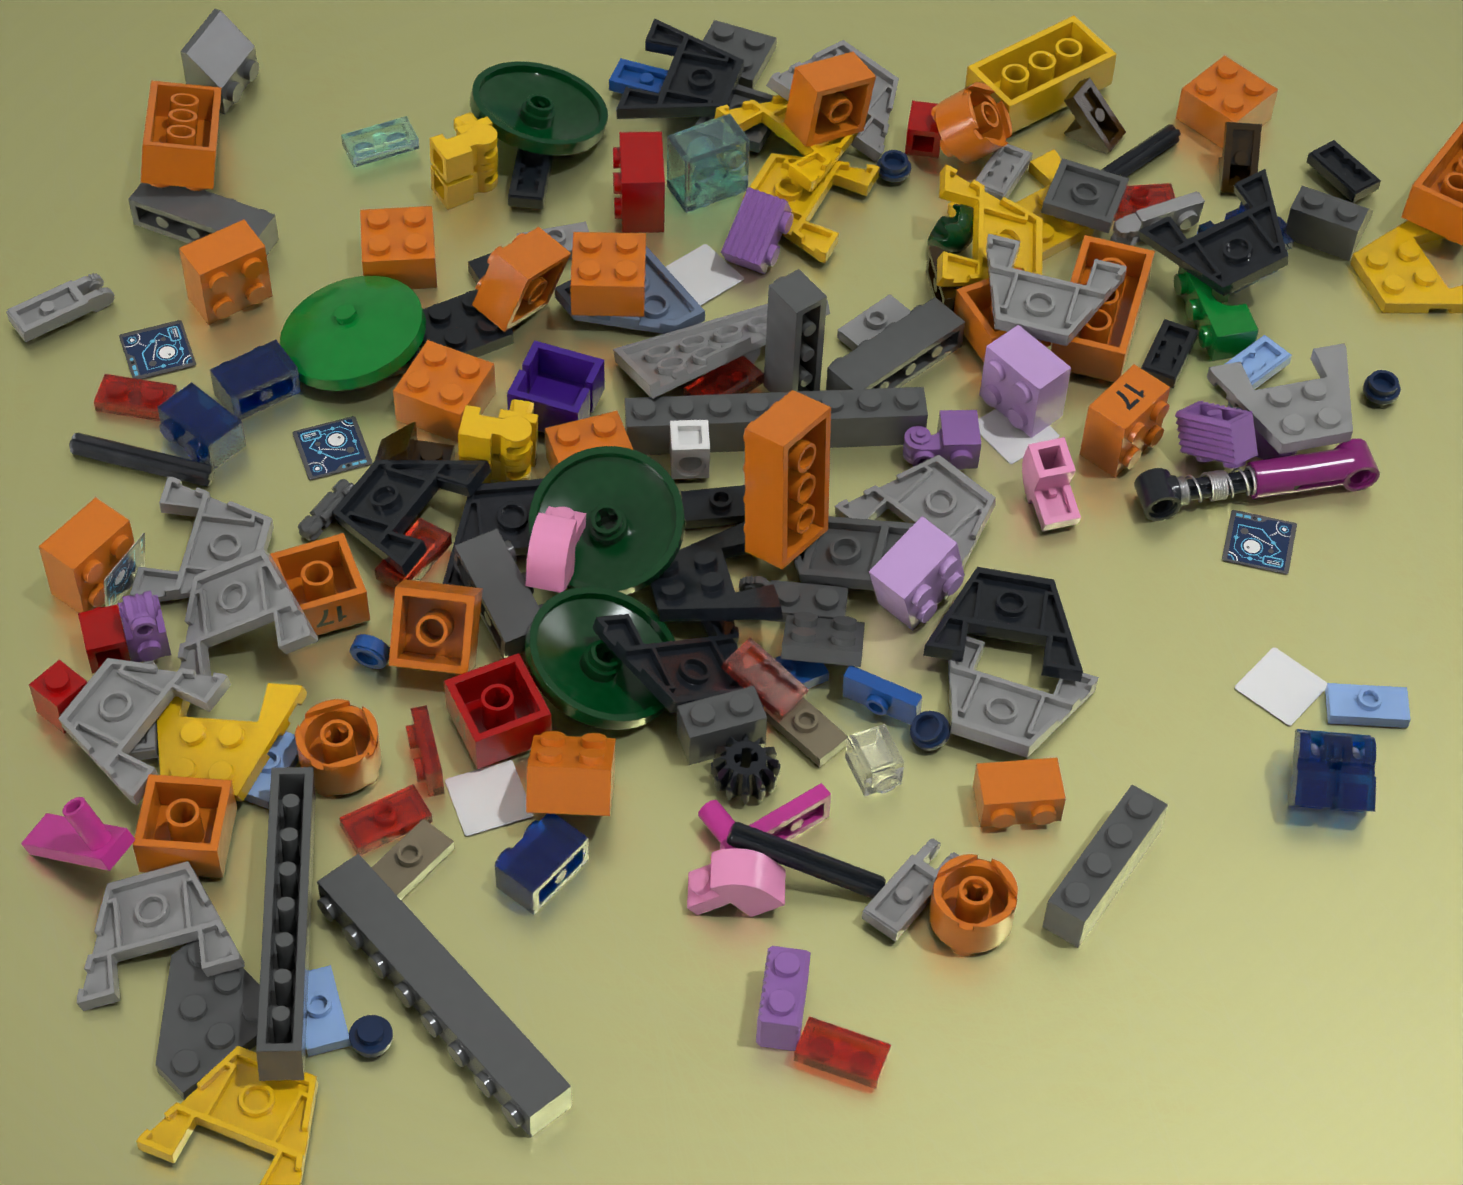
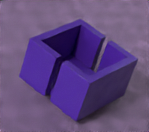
M534 340L522 363V370L519 369L507 392L508 410L510 409L511 401L514 399L534 403V414L538 415V431L545 433V428L589 418L590 412H594L605 389L604 360Z

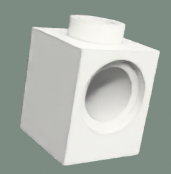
M708 420L670 421L672 479L709 478L710 441Z

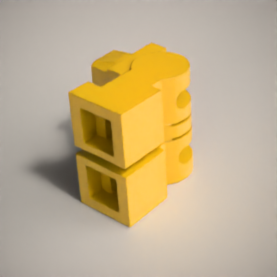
M466 113L454 119L456 136L446 139L443 134L429 138L430 162L433 164L430 165L431 189L447 210L474 200L475 193L490 192L498 185L497 131L488 116L477 120L473 113Z
M514 399L511 401L509 410L500 409L498 418L481 415V407L465 405L458 433L459 460L488 461L491 473L482 484L491 483L492 480L508 482L530 479L531 467H535L537 461L538 415L534 414V403Z

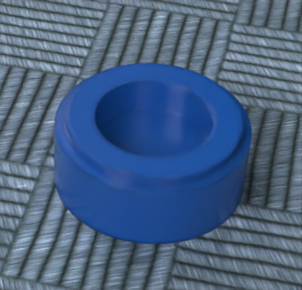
M360 634L355 637L350 653L358 663L368 668L382 669L386 667L389 661L390 647L374 636Z

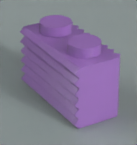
M748 187L721 250L725 260L766 274L767 268L769 266L773 267L780 253L778 242L783 233L787 234L793 223L794 215L791 213L792 210L785 199H780L777 196L774 197L771 194Z
M1198 401L1176 412L1175 417L1178 418L1176 424L1179 425L1177 431L1180 432L1178 438L1181 439L1179 445L1182 446L1180 452L1196 456L1198 462H1211L1215 460L1223 462L1225 468H1239L1244 466L1247 460L1258 455L1252 411Z
M779 946L768 948L757 1019L756 1043L760 1047L790 1051L799 1050L811 955L807 950Z

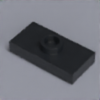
M1335 140L1308 153L1306 162L1352 203L1379 189L1381 180Z
M518 148L508 194V206L544 208L553 155L538 154Z
M1164 319L1141 369L1174 389L1197 340L1199 330Z
M745 485L681 491L680 495L685 511V529L734 525L745 522V503L743 501Z

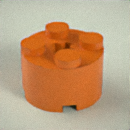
M975 82L932 108V117L937 123V128L942 138L940 140V147L947 157L955 156L960 161L971 164L1009 143L1006 142V139L1012 136V123L1009 113L1002 101L996 103L990 94L995 91L988 85Z
M333 699L316 704L305 713V719L300 726H297L295 731L300 767H313L315 790L319 795L331 797L333 795L353 793L367 785L373 784L378 779L382 759L378 725L375 717L368 709L363 706L361 709L350 705L348 700Z
M975 854L957 856L946 862L940 868L935 879L929 909L930 924L937 937L960 956L986 952L999 946L1012 930L1017 905L1018 886L1013 874L1001 862L995 859H991V862L978 859V855Z

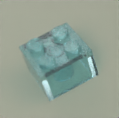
M731 114L667 136V187L686 213L736 196L748 189L750 140Z

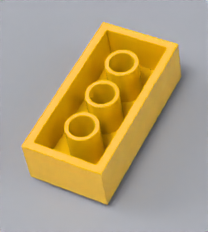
M1073 15L967 66L965 88L975 82H981L991 87L995 92L990 95L996 103L1000 101L1004 103L1011 119L1012 133L1067 107L1064 99L1081 80L1090 77L1098 90L1111 85L1117 54Z

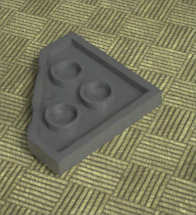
M199 940L187 943L171 955L156 1057L158 1073L183 1100L198 1088L197 1083L237 1046L251 1050L257 1045L260 984L243 967L207 977L201 966Z

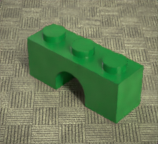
M1179 266L1178 274L1174 275L1175 291L1177 295L1182 296L1185 302L1187 318L1190 322L1193 321L1197 330H1199V344L1202 348H1206L1211 361L1233 358L1253 344L1257 339L1259 329L1247 304L1234 306L1222 304L1228 302L1230 294L1222 296Z

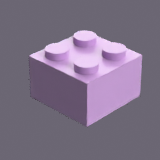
M1017 325L986 346L979 395L987 405L994 407L1007 417L1014 427L1021 429L1032 438L1063 416L1071 367L1021 326Z
M923 516L869 571L878 604L912 631L921 622L926 623L932 618L937 610V604L947 594L949 596L954 594L961 586L965 576L957 542Z

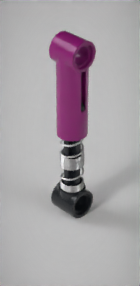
M1350 439L1348 442L1340 443L1332 450L1252 461L1247 463L1244 471L1234 468L1231 473H1227L1224 470L1204 472L1199 478H1194L1192 475H1187L1185 478L1183 476L1176 477L1171 475L1167 469L1153 468L1141 473L1136 478L1134 487L1145 516L1152 521H1162L1174 516L1179 512L1181 506L1188 505L1191 500L1197 499L1200 503H1202L1204 498H1208L1212 502L1227 499L1228 495L1234 498L1235 494L1244 492L1253 499L1343 485L1347 490L1360 491L1377 482L1380 472L1366 441Z

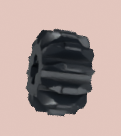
M745 733L742 741L738 742L729 736L726 746H717L715 757L711 763V774L715 778L714 785L716 790L726 791L728 801L739 796L746 805L749 797L753 796L762 802L765 797V791H774L777 785V778L780 775V763L776 759L777 753L775 748L765 747L763 737L752 742Z

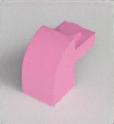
M1065 437L1028 444L1023 456L1022 475L1028 504L1033 503L1042 532L1076 525L1081 519L1070 486L1076 470Z
M548 506L545 514L538 513L529 542L525 586L559 593L566 590L574 574L575 547L586 527V513L573 511L568 507L555 508Z
M730 848L714 851L711 854V864L690 871L688 874L687 909L696 915H700L731 903L748 916L753 917L784 906L786 869L767 855L754 850Z

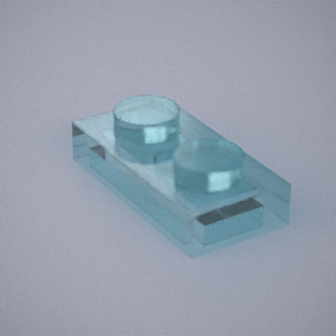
M407 116L341 135L342 146L353 167L419 149V138Z

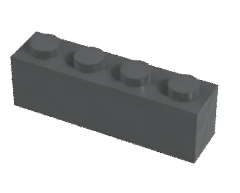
M141 183L128 199L134 225L188 244L243 219L265 245L266 255L269 254L279 240L275 214L206 190L192 191L180 186L159 188L148 183Z
M799 269L787 276L779 277L769 285L763 386L770 393L790 392L792 390L797 392L820 391L827 296Z
M934 297L927 303L916 306L910 314L901 320L887 325L875 337L861 342L849 354L835 359L827 368L826 390L900 388L962 347L965 321Z
M1131 785L1048 900L1042 927L1079 948L1161 832L1168 804Z

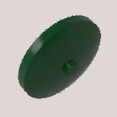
M515 61L491 66L476 77L470 96L472 113L477 120L488 116L497 131V138L516 148L538 154L570 155L586 151L601 140L608 120L606 104L593 87L567 71L541 63Z
M618 446L586 449L558 463L539 484L529 511L530 538L538 513L545 514L548 506L555 508L568 507L573 511L586 513V527L575 547L574 574L567 586L568 589L602 587L626 595L639 591L657 580L670 567L680 550L685 532V511L678 487L669 473L649 456L636 450Z
M602 587L572 588L558 593L546 601L538 610L529 626L525 640V657L529 672L536 686L556 708L584 724L603 729L621 730L642 726L654 720L666 707L594 632L592 627L596 617L629 613L644 644L675 641L665 623L660 622L658 615L633 597L612 589Z

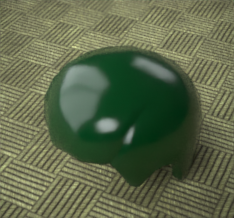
M963 204L953 205V208L956 210L954 217H940L928 238V245L937 246L949 253L957 254L971 244L973 240L974 209Z

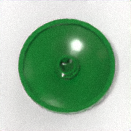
M358 276L343 279L312 293L291 312L281 331V353L293 376L308 386L330 391L361 388L390 376L412 358L420 347L425 335V313L415 292L398 280L383 276Z

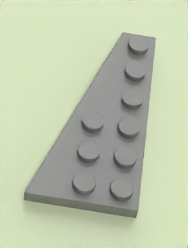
M828 300L826 305V316L830 314ZM768 303L613 349L615 362L653 399L766 345Z

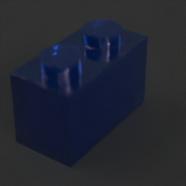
M276 339L210 369L214 395L235 423L301 392L298 367Z
M192 382L157 407L161 423L159 424V429L162 435L169 442H176L183 447L192 460L210 464L214 467V470L246 447L242 421Z
M547 813L540 821L535 820L528 826L523 838L513 848H506L498 856L495 862L496 887L535 915L589 860L588 837L556 814Z

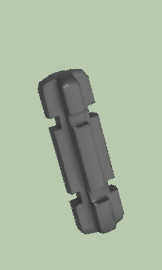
M345 479L339 480L332 488L334 492H328L310 511L312 516L307 515L298 524L299 534L308 541H315L323 532L321 528L326 529L335 519L332 511L352 489L354 484L349 483Z

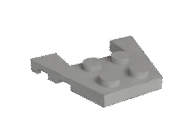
M845 40L815 53L808 61L803 63L799 61L791 65L789 70L781 74L777 72L771 76L766 86L788 101L795 67L854 51L875 74L876 79L864 131L857 134L851 145L874 162L879 160L884 152L885 145L883 144L888 133V120L893 109L898 77Z
M988 234L986 253L994 329L1008 332L1019 325L1035 339L1067 346L1125 278L1127 266L1098 259L1094 260L1087 285L1014 269L1020 241Z
M1344 343L1313 349L1310 359L1320 379L1254 390L1241 362L1209 367L1208 381L1214 387L1219 385L1227 393L1226 399L1234 408L1240 407L1242 410L1252 411L1254 428L1279 454L1348 442L1351 439L1353 425L1347 350Z
M937 455L896 475V480L881 487L872 486L863 491L864 495L850 502L845 499L835 506V514L838 517L876 520L887 509L906 523H916L923 516L957 542L964 568L996 506V497L943 457ZM947 594L943 599L946 600L949 595Z
M167 477L159 502L161 513L196 517L179 571L138 567L130 596H135L136 593L140 595L151 590L152 595H158L159 602L189 598L195 575L261 548L267 551L274 529L272 518L232 501L226 504L210 497V492L198 487L193 490L183 486L181 480Z
M261 548L193 577L185 622L189 626L186 641L180 644L178 658L181 660L180 668L195 670V673L198 675L211 676L209 647L274 621L278 648L285 654L318 642V636L272 556L265 549Z
M967 637L963 662L948 660L951 734L1028 758L1096 690L1099 677L1086 673L1082 674L1081 682L1059 679L1054 693L1050 694L977 671L976 668L983 654L985 642Z
M107 658L58 719L64 730L133 804L138 805L144 797L148 775H158L156 768L130 756V752L175 696L210 712L231 686L228 676L222 673L214 672L213 676L196 674L195 670L180 668L175 672L158 669L155 664Z
M188 861L107 883L94 930L97 938L93 953L88 955L84 970L87 972L83 989L78 990L77 1004L83 1011L119 1002L118 962L199 940L201 966L207 977L245 967L242 956Z

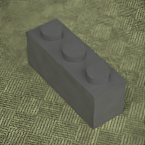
M498 529L455 545L453 564L465 586L483 588L480 616L504 659L525 651V640L529 626L543 604L538 605L532 595L534 588L525 586L526 572L521 573L515 563L517 562V556L513 545L509 540L504 541Z

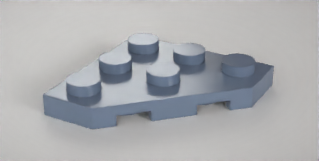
M647 246L644 317L571 315V280L555 287V298L570 316L577 321L661 334L705 321V310Z

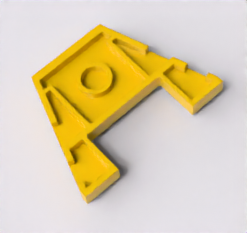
M774 95L770 102L759 104L755 100L744 101L740 108L729 110L728 105L716 108L714 119L733 134L738 135L759 123H763L775 132L778 137L783 138L796 148L804 157L789 165L787 175L809 193L821 182L858 134L855 133L805 147L784 123L788 101L780 95Z
M1054 149L1029 163L1028 172L1044 188L1015 202L1043 219L1042 261L1082 241L1084 235L1091 236L1094 233V229L1041 213L1043 202L1061 162L1058 153ZM948 203L947 214L950 217L956 215L953 205L958 203Z
M771 153L750 187L754 190L771 194L774 197L777 196L780 199H785L792 210L791 213L794 215L789 232L782 235L820 262L826 263L838 244L839 233L810 223V220L832 185L867 196L879 177L880 167L867 164L866 169L849 167L850 162L837 161L816 188L809 193L787 175L789 165L803 157Z
M945 165L940 172L939 198L974 209L972 259L943 251L937 259L936 285L940 287L967 286L989 278L986 253L988 234L1020 241L1019 252L1013 268L1021 267L1023 271L1042 275L1043 219L1004 196L1001 200L985 192V185L974 179L970 183L956 175L957 169Z
M1407 220L1353 253L1350 264L1382 313H1428L1429 309H1447L1449 313H1463V285L1448 288L1419 246V244L1442 239L1443 236Z
M268 683L257 722L186 717L190 702L175 696L157 718L160 775L232 780L236 801L243 802L270 758L267 753L278 735L283 736L290 725L288 720L297 704L302 705L306 699L307 691L302 685Z
M237 1046L197 1083L198 1088L183 1102H176L164 1113L165 1118L151 1131L146 1129L136 1141L139 1150L175 1164L197 1125H200L275 1155L259 1185H301L318 1089L317 1076L305 1072L304 1080L259 1081L256 1052Z

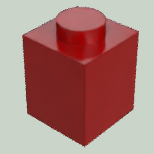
M912 100L905 154L939 158L940 140L942 138L938 131L937 123L932 117V108L938 105L937 103Z
M118 604L96 607L92 610L78 613L92 674L96 673L107 658L131 661Z
M58 660L32 681L29 687L37 713L65 734L66 731L58 718L87 684V681L61 660Z

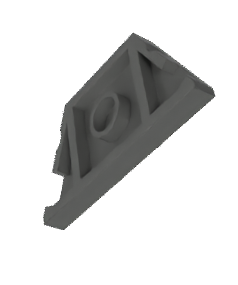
M829 516L828 530L793 560L800 582L874 590L869 571L915 523Z

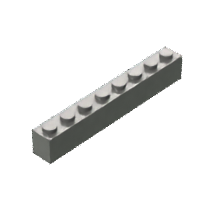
M924 387L798 391L831 407L830 448L904 445L905 433L909 428L914 426L927 427L928 412ZM789 392L665 396L653 399L651 397L625 398V430L634 450L645 455L670 454V421L708 420L710 453L745 451L743 435L747 425L760 417L773 403L782 399Z
M313 767L271 768L256 1045L259 1081L304 1080L316 802Z
M359 853L317 881L320 896L317 904L323 915L331 922L336 920L343 927L342 931L348 943L355 950L361 948L369 956L370 966L381 979L387 976L395 985L394 991L399 1000L407 1008L413 1005L421 1014V1022L429 1034L433 1037L439 1035L447 1043V1050L455 1063L460 1067L466 1065L473 1072L478 1088L486 1097L490 1098L493 1095L499 1101L505 1118L514 1128L521 1126L532 1137L572 1107L571 1085Z

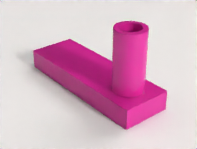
M820 783L749 826L789 841L829 817L831 793ZM718 800L707 802L699 810V818L720 842V850L736 848L727 843L728 832L735 821Z
M76 797L64 806L62 810L64 816L46 813L21 844L30 855L110 871L136 839L127 828L103 824L83 797Z

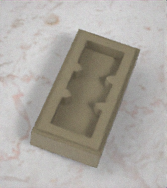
M793 688L764 710L767 722L818 767H821L848 745L849 736Z
M423 818L371 868L402 900L455 849L454 841Z

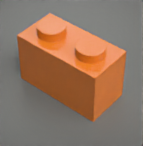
M1057 757L976 764L973 790L980 827L994 826L996 828H1007L1014 824L1035 823L1037 825H1046L1054 821H1061L1066 797Z

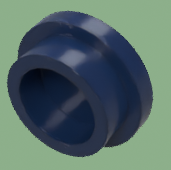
M898 150L886 151L877 162V166L880 167L879 176L889 182L903 181L911 173V163L907 155Z
M1386 370L1373 372L1365 379L1363 385L1364 395L1370 401L1382 405L1395 402L1401 391L1396 375Z
M924 711L914 718L910 728V735L915 745L920 749L927 751L936 750L948 741L950 737V724L943 714L936 711Z
M367 1015L359 1018L353 1023L349 1031L351 1047L355 1052L366 1058L381 1056L389 1049L393 1041V1030L390 1023L385 1018L377 1015Z

